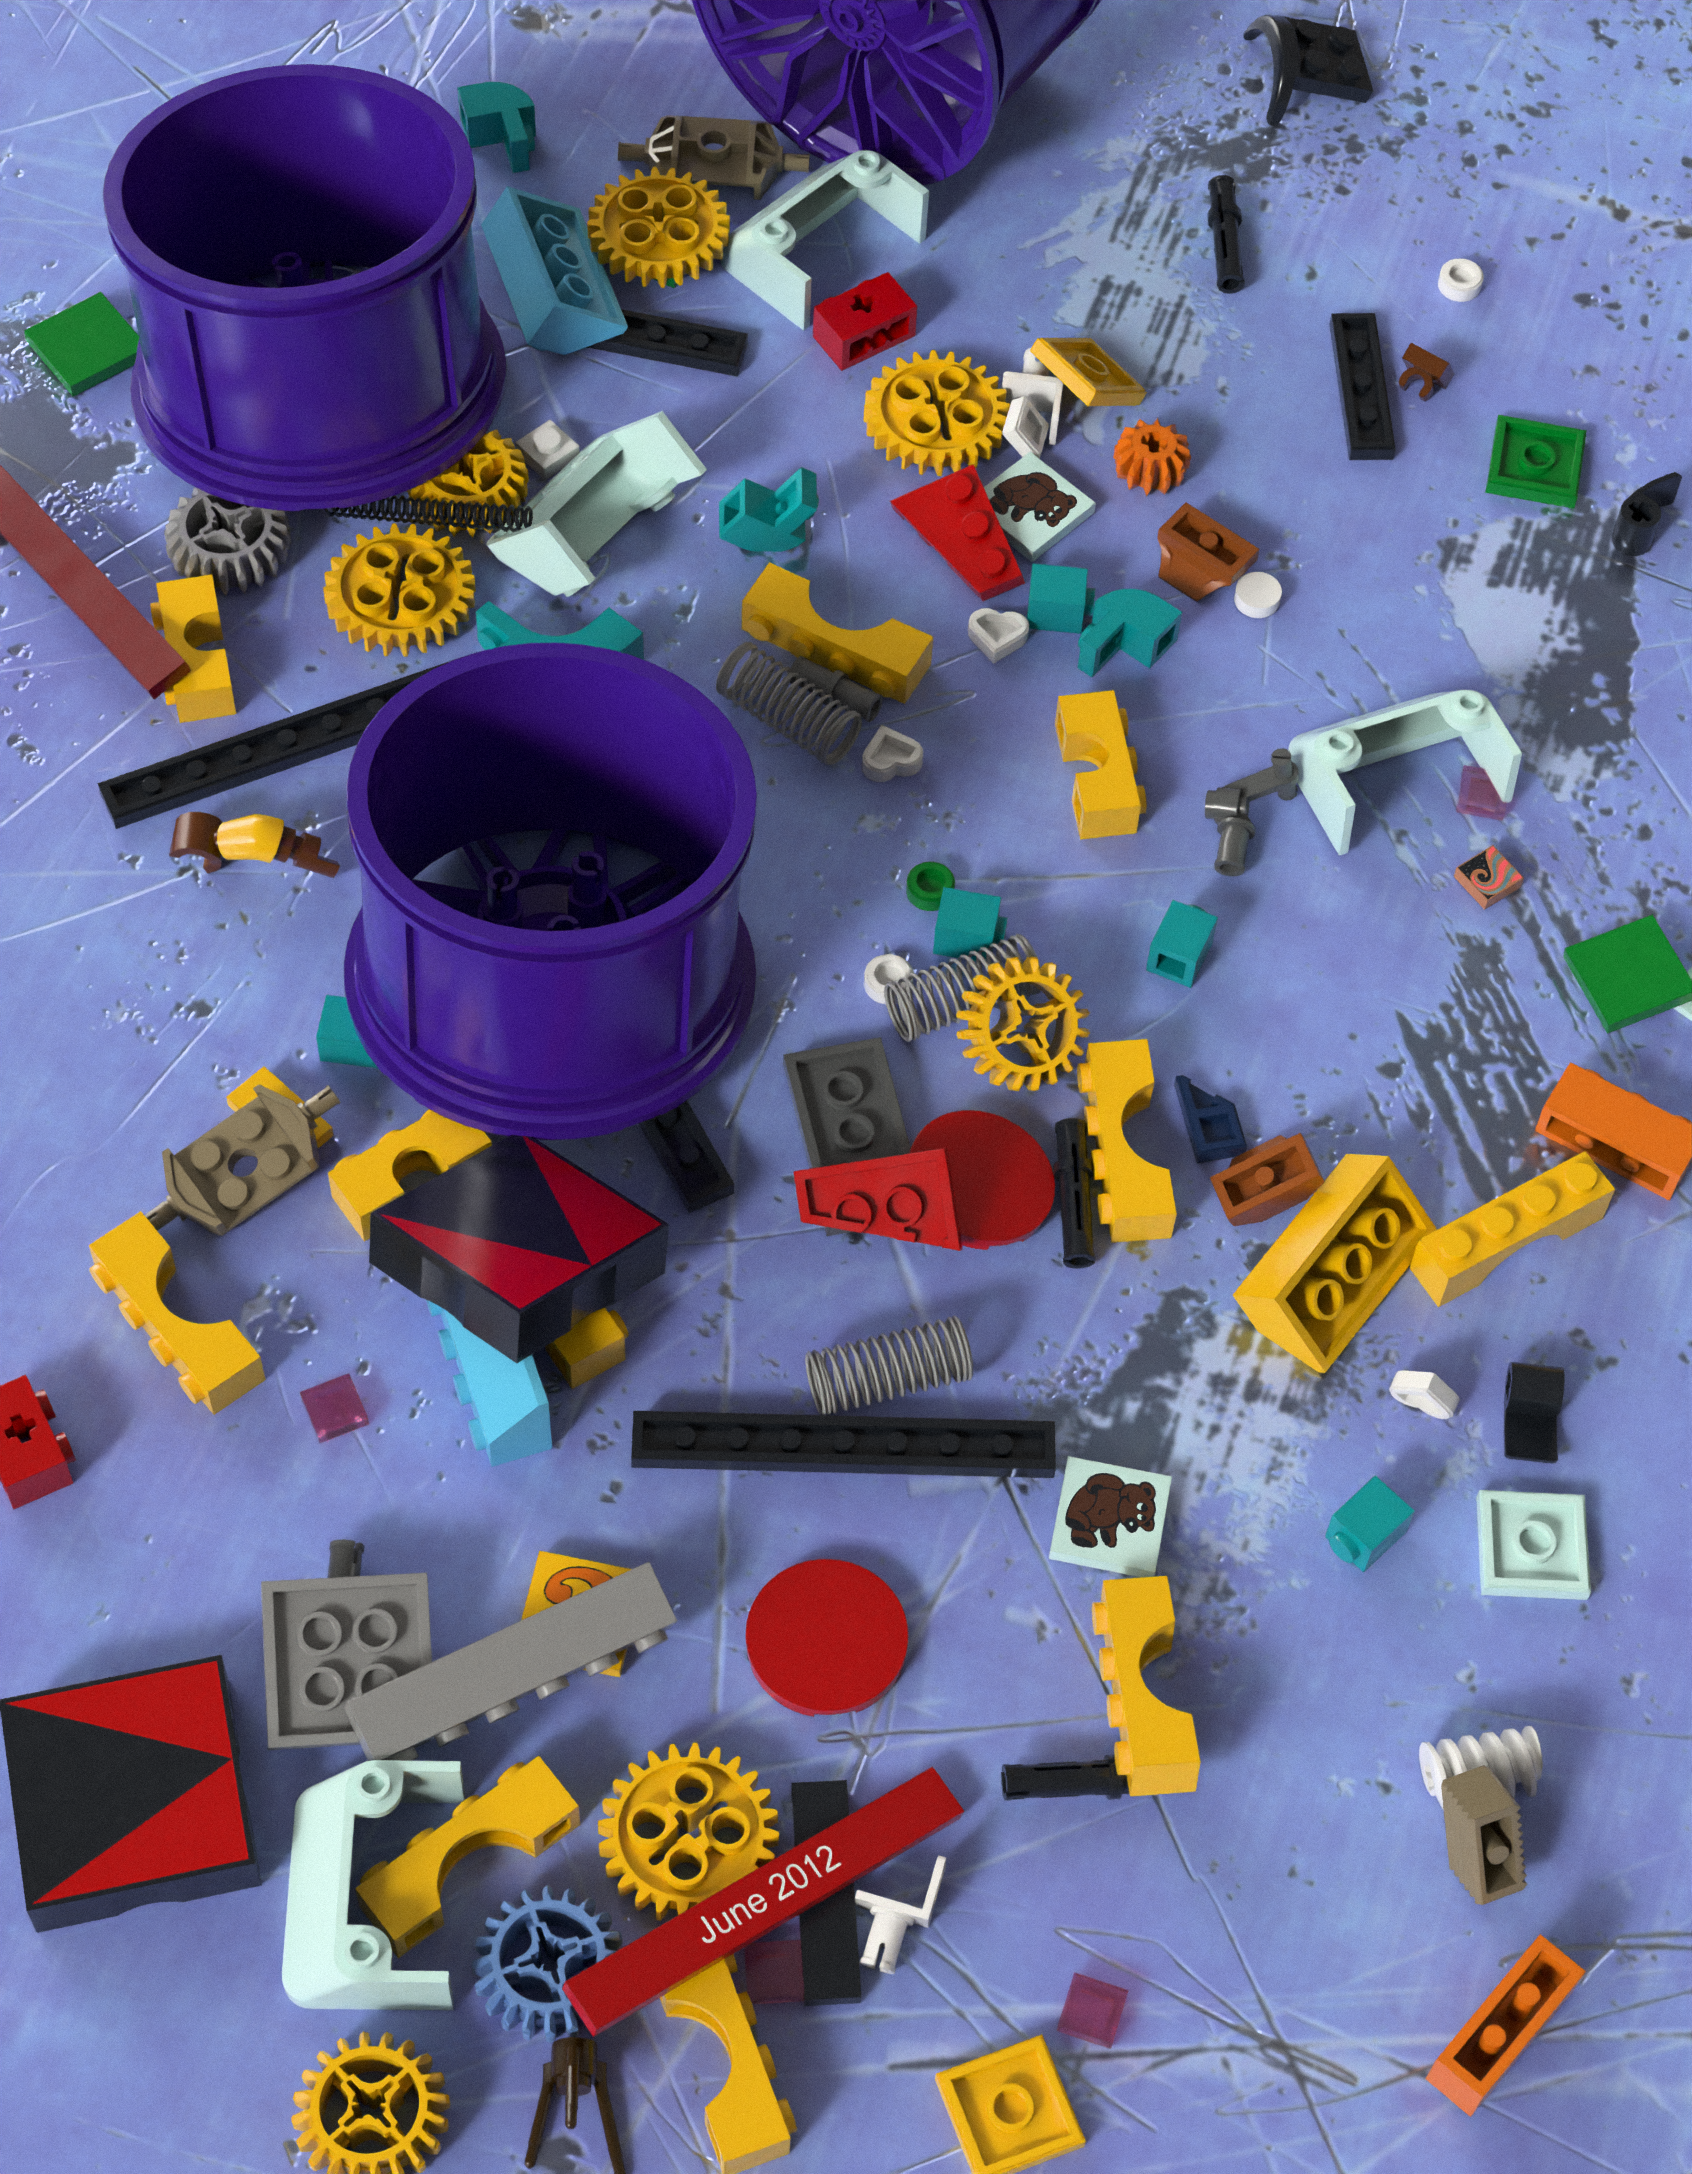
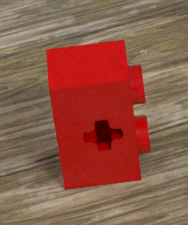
M886 272L873 279L865 280L858 286L835 297H829L814 306L813 337L838 368L843 371L914 337L916 333L917 305L891 274Z
M26 1375L0 1385V1481L13 1510L73 1484L67 1464L76 1461L65 1433L61 1432L54 1435L48 1421L56 1418V1415L45 1390L41 1389L34 1392ZM28 1436L29 1441L21 1443L20 1439Z

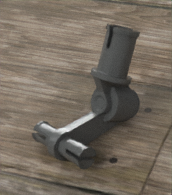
M1280 748L1272 753V767L1223 787H1218L1216 791H1207L1205 818L1214 819L1218 826L1217 831L1221 835L1217 859L1214 863L1215 870L1225 876H1240L1244 873L1248 841L1254 837L1256 829L1248 817L1250 801L1274 792H1278L1279 798L1286 801L1292 800L1297 796L1296 791H1298L1296 783L1299 779V772L1296 764L1291 761V753L1287 749Z

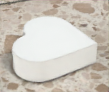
M981 608L973 612L969 618L968 636L993 664L1021 648L1027 642L1029 622L1020 613L1011 611L1000 614L990 608Z
M884 725L880 726L862 756V772L868 779L875 782H886L895 775L902 777L912 776L921 769L923 764V748L920 743Z
M1398 1371L1389 1388L1391 1395L1399 1402L1419 1408L1424 1413L1439 1419L1453 1417L1460 1401L1459 1396L1435 1373Z

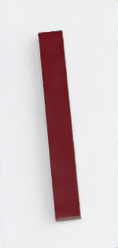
M0 465L1 536L155 700L191 671L190 667Z

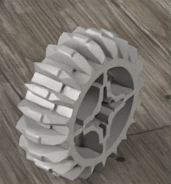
M196 487L193 488L192 499L179 497L178 509L170 510L169 523L165 525L166 529L164 531L167 543V556L171 559V563H173L178 576L192 578L212 574L214 587H220L225 596L229 589L239 587L245 594L248 587L247 584L253 582L262 587L265 580L264 575L276 577L277 570L279 569L278 565L286 564L287 550L290 549L291 535L289 519L285 515V511L251 507L227 501Z

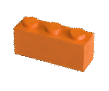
M1571 1062L1546 1101L1535 1128L1536 1132L1578 1154L1586 1151L1597 1164L1669 1201L1692 1163V1122L1679 1115H1672L1649 1103L1642 1095L1628 1092L1604 1080L1597 1072L1583 1069Z
M1540 1934L1439 2055L1425 2079L1471 2117L1573 1993L1586 1971Z

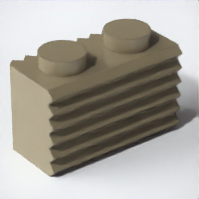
M1485 1765L1444 1779L1441 1784L1449 1869L1454 1870V1875L1459 1877L1460 1883L1464 1884L1465 1890H1468L1470 1893V1897L1475 1898V1904L1484 1905L1522 1891L1527 1885V1882L1524 1880L1527 1875L1524 1872L1526 1866L1523 1864L1525 1857L1522 1855L1524 1849L1521 1845L1524 1841L1520 1837L1523 1832L1520 1830L1522 1823L1519 1821L1521 1814L1518 1812L1521 1808L1493 1771Z

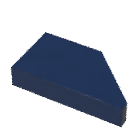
M1184 1075L1176 1076L1174 1087L1196 1163L1233 1158L1245 1153L1247 1144L1235 1104L1218 1094L1214 1097L1192 1085L1191 1079Z

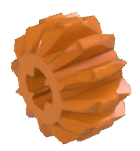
M1158 418L1152 425H1148L1139 419L1134 428L1125 427L1114 449L1113 458L1115 459L1117 478L1127 479L1129 490L1138 486L1142 487L1146 496L1152 489H1157L1165 495L1170 485L1180 486L1181 481L1184 479V474L1190 467L1191 461L1187 435L1177 434L1175 424L1167 427L1161 426Z

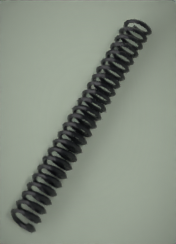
M394 495L391 498L379 500L377 511L376 502L370 503L369 510L368 503L362 504L361 509L359 505L344 509L334 507L331 508L333 512H329L327 508L324 509L329 517L334 515L337 517L344 516L345 518L353 517L354 519L360 517L364 520L369 518L370 520L377 519L378 521L385 519L387 522L392 520L394 522L402 521L403 523L411 522L412 524L418 522L422 525L427 523L428 525L435 524L436 526L443 524L445 527L452 525L453 527L460 526L461 528H466L468 526L470 529L475 527L479 530L485 528L487 530L494 529L499 531L502 529L504 532L509 530L512 532L522 529L523 523L525 528L530 527L533 520V510L530 506H527L525 510L521 505L515 509L512 504L507 508L505 504L498 507L496 503H493L490 507L487 502L483 506L476 502L473 506L471 501L464 504L460 500L456 504L454 500L448 503L446 499L439 502L435 498L431 502L428 497L423 501L421 497L414 500L412 496L406 500L404 495H401L399 499ZM386 499V510L384 511V502ZM393 500L395 501L394 512L392 508ZM403 500V510L401 513V502ZM411 501V512L409 513V504ZM418 502L420 503L419 513L417 510ZM428 502V511L426 515V504ZM435 503H436V505H437V511H436V514L434 515V507H435ZM453 504V514L451 517V507ZM443 505H445L444 516H443ZM470 507V514L468 518V508ZM494 508H495V517H494V520H493V512H494Z

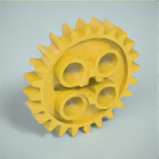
M657 167L652 168L650 176H644L639 169H635V179L630 181L627 177L619 175V187L606 183L605 195L596 194L594 196L595 207H589V221H587L588 238L590 239L591 251L598 252V263H609L610 274L612 275L624 270L625 282L627 283L636 276L641 277L642 287H646L651 279H657L660 287L665 288L668 278H673L681 286L683 285V275L685 274L696 280L699 279V267L709 271L713 270V259L722 260L723 247H727L729 243L730 215H727L726 202H719L718 190L707 192V181L705 179L693 184L691 172L686 173L680 179L676 177L675 168H670L666 176L660 175Z
M931 350L929 359L923 360L917 352H913L912 363L909 364L898 357L896 358L895 370L883 366L881 378L873 377L871 380V390H866L863 421L867 423V436L874 437V448L876 450L886 448L887 461L900 456L902 458L901 469L905 470L912 463L918 464L920 475L926 472L928 466L934 467L936 474L942 476L944 467L950 466L956 472L961 470V463L964 462L969 466L973 464L977 468L978 456L990 460L992 457V447L1001 448L1002 432L1010 403H1006V389H998L999 378L997 376L986 378L987 366L982 365L973 370L970 368L971 357L968 356L958 363L954 362V352L950 351L945 360L938 358L935 350ZM931 393H932V395H933V396H932V404H930V396H931ZM941 422H943L942 433H941V431H940V430H941Z
M393 523L390 528V534L384 535L376 526L373 527L372 539L368 540L363 535L357 534L356 548L343 544L341 546L342 558L332 557L330 559L332 571L325 572L326 586L323 587L329 619H335L338 633L348 630V638L351 644L364 638L365 651L370 652L377 644H380L383 647L384 656H388L393 647H400L403 656L407 657L410 646L417 645L422 653H427V641L433 640L436 644L443 646V632L445 631L457 636L459 634L458 621L468 622V608L475 607V575H472L471 561L464 560L461 547L451 549L449 536H445L436 542L433 528L428 529L421 536L417 535L415 524H411L406 533H400L397 524ZM408 559L405 566L406 581L401 583L400 571L402 563ZM399 595L398 615L395 620H391L395 612L394 598H397Z
M693 1742L688 1757H681L675 1744H670L668 1751L669 1759L661 1761L651 1750L648 1752V1768L645 1771L632 1762L628 1765L631 1783L619 1779L613 1781V1792L619 1799H603V1812L611 1818L598 1820V1834L608 1837V1839L599 1843L600 1857L613 1858L605 1865L607 1878L624 1875L618 1883V1894L622 1897L636 1890L635 1909L641 1911L650 1902L655 1903L656 1920L658 1921L665 1917L669 1908L677 1910L678 1916L775 1859V1854L767 1848L779 1845V1832L769 1828L778 1823V1811L771 1808L763 1809L771 1801V1791L769 1788L753 1791L758 1783V1772L754 1770L741 1777L739 1775L741 1769V1758L739 1756L733 1758L726 1766L721 1764L720 1747L716 1746L708 1759L700 1757L698 1743ZM694 1787L702 1790L706 1796L698 1803L689 1804L680 1800L677 1795L685 1788ZM724 1801L727 1803V1807L720 1808L710 1814L712 1808L719 1802ZM646 1822L657 1823L664 1830L658 1837L653 1839L641 1838L635 1833L636 1828ZM731 1827L741 1832L742 1838L733 1844H724L716 1840L713 1835L721 1828ZM684 1828L690 1833L698 1828V1837L694 1839L692 1835L687 1833L679 1838V1829ZM666 1853L664 1859L659 1864H650L649 1861L651 1859L658 1858ZM688 1862L697 1866L700 1873L692 1879L682 1880L675 1877L671 1870L680 1863Z

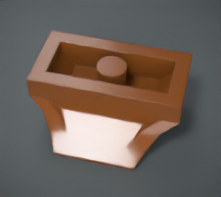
M1185 502L1158 530L1157 539L1161 548V564L1158 576L1197 602L1220 587L1231 586L1258 560L1260 549Z
M1301 1133L1288 1139L1279 1135L1232 1158L1228 1169L1210 1177L1227 1219L1233 1226L1263 1222L1307 1200L1325 1182Z

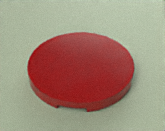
M962 1110L935 1118L918 1133L908 1154L943 1148L948 1149L963 1246L988 1250L990 1246L1009 1245L1018 1241L1024 1242L1040 1228L1054 1201L1055 1179L1045 1152L1024 1129L1010 1120L992 1113Z
M817 1559L793 1565L778 1573L761 1589L749 1611L746 1624V1649L755 1678L775 1701L803 1715L814 1717V1714L836 1715L851 1711L857 1713L879 1701L895 1684L901 1674L907 1655L908 1625L899 1599L881 1578L851 1562L835 1559Z

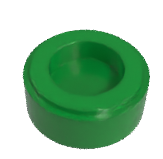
M937 862L920 863L913 867L907 876V898L915 907L921 910L937 911L940 907L943 887L955 889L954 875L943 864Z

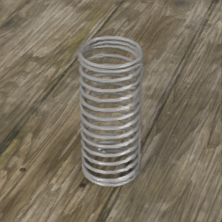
M745 642L732 651L718 673L716 690L723 697L725 696L727 700H732L735 705H741L744 711H749L752 716H757L760 722H765L768 727H774L777 733H782L785 738H790L793 744H799L801 749H807L810 755H815L825 765H833L840 761L853 746L862 726V717L859 713L850 711L848 705L841 706L839 700L833 701L831 694L825 695L823 689L816 690L814 683L808 684L807 679L800 678L797 672L791 673L789 667H783L781 661L775 662L773 656H767L764 650L758 651V647L753 645L752 642ZM751 650L750 657L739 670L734 683L727 688L735 666L745 653ZM762 654L763 659L757 663L758 655ZM770 660L771 665L763 671L766 661ZM778 665L779 670L771 677L774 667ZM758 670V672L756 673L755 677H754V678L752 679V681L750 682L751 678L753 677V675L755 674V672ZM787 671V676L779 683L783 672ZM795 676L796 681L787 689L791 678ZM804 682V687L795 695L799 683ZM753 686L750 697L744 700L745 693ZM812 687V693L803 701L807 689ZM742 688L741 692L735 695V693ZM762 691L758 702L752 706L753 699ZM820 693L821 697L811 707L816 694ZM771 695V697H770V699H769V701H768V703H767V707H766L764 710L760 711L761 705H762V704L769 698V696ZM828 698L829 704H827L819 713L824 700ZM779 701L775 713L769 716L770 709ZM834 704H837V709L827 719L832 709V706ZM787 707L784 717L777 722L778 715ZM845 709L846 713L839 717L840 712ZM797 710L792 723L785 728L787 720ZM805 716L800 729L794 733L795 725ZM854 717L852 726L844 740L835 750L828 754L830 746L840 736L847 722ZM813 722L809 734L802 738L804 730ZM823 725V727H822V729H821V731H820V733H819V735H818V737H817V740H816L815 742L811 743L812 736H813V735L821 728V726Z
M1016 934V936H1010L1008 941L1000 940L998 945L990 944L988 948L981 947L978 952L970 951L968 956L960 955L958 960L951 958L948 963L940 962L938 967L930 966L928 971L920 970L918 975L910 973L908 979L900 977L898 982L892 980L887 982L884 988L886 1007L898 1034L903 1040L911 1042V1040L916 1038L919 1039L921 1031L929 1035L931 1027L939 1031L941 1023L945 1027L950 1026L951 1020L959 1024L960 1019H956L946 1000L941 978L950 991L957 1013V1011L963 1009L956 996L951 974L958 983L962 994L966 989L961 970L969 981L972 992L978 993L973 982L971 966L977 975H983L981 962L987 972L988 966L992 964L991 958L995 963H999L1003 967L1001 954L1005 960L1009 957H1018L1023 965L1024 961L1018 952L1017 942L1024 950L1026 957H1037L1029 941L1023 935ZM1002 944L1007 945L1006 952L1001 948ZM992 948H996V949H997V951H996V956H995L994 953L991 951ZM982 952H986V953H987L986 960H985V958L981 955ZM972 956H977L976 963L971 959ZM962 959L967 960L966 967L961 963ZM952 963L957 964V973L954 970V968L951 967ZM942 967H946V968H947V972H946L947 977H946V975L944 974V972L941 970ZM932 970L937 972V980L931 974ZM922 974L927 976V984L921 978ZM912 978L917 979V988L911 982ZM902 982L907 983V992L901 986ZM1025 982L1015 984L1018 995L1029 997L1030 994L1036 995V993L1041 992L1037 987ZM932 983L944 1005L947 1022L943 1019L938 1009L932 990ZM922 987L933 1007L937 1026L932 1021L925 1005ZM893 990L897 995L898 1005L906 1027L904 1026L902 1019L899 1015L894 999ZM912 991L914 992L923 1011L927 1030L924 1028L917 1014L912 997ZM965 1002L967 1010L970 1011L971 1004ZM995 1003L993 1007L999 1009L998 1004Z
M954 1315L952 1318L948 1317L945 1323L940 1319L936 1320L934 1326L926 1322L923 1329L915 1325L912 1331L905 1327L901 1330L900 1334L893 1330L889 1337L881 1333L878 1340L873 1336L868 1337L866 1343L862 1339H858L855 1346L848 1341L844 1345V1349L838 1344L833 1347V1351L824 1347L821 1354L816 1350L808 1351L805 1355L806 1372L817 1411L820 1415L836 1414L838 1411L833 1383L826 1366V1352L832 1361L834 1379L841 1406L845 1411L849 1409L846 1386L837 1362V1350H839L844 1360L845 1375L852 1403L856 1408H859L861 1405L856 1378L848 1358L849 1347L855 1356L856 1371L863 1399L867 1405L871 1404V1390L860 1357V1344L866 1352L867 1367L874 1396L878 1402H882V1385L871 1353V1341L877 1349L880 1374L886 1395L890 1400L894 1398L893 1381L882 1350V1339L888 1345L890 1365L896 1389L899 1395L904 1397L906 1387L902 1368L893 1346L894 1336L900 1344L901 1361L908 1388L912 1394H915L917 1392V1382L913 1364L905 1345V1333H907L911 1340L914 1368L919 1385L923 1391L926 1392L928 1389L927 1372L933 1387L936 1389L939 1387L938 1368L942 1381L947 1386L951 1383L950 1369L957 1383L965 1382L966 1380L970 1381L974 1372L973 1360L968 1338L960 1319ZM939 1324L944 1330L947 1356L938 1334ZM928 1327L930 1328L933 1334L936 1360L930 1342L927 1338ZM916 1330H918L922 1337L925 1364L916 1341Z

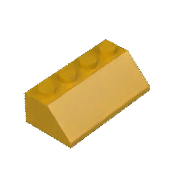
M1346 1154L1233 1293V1297L1259 1333L1317 1372L1326 1373L1410 1266L1419 1239L1434 1232L1437 1228L1389 1156Z

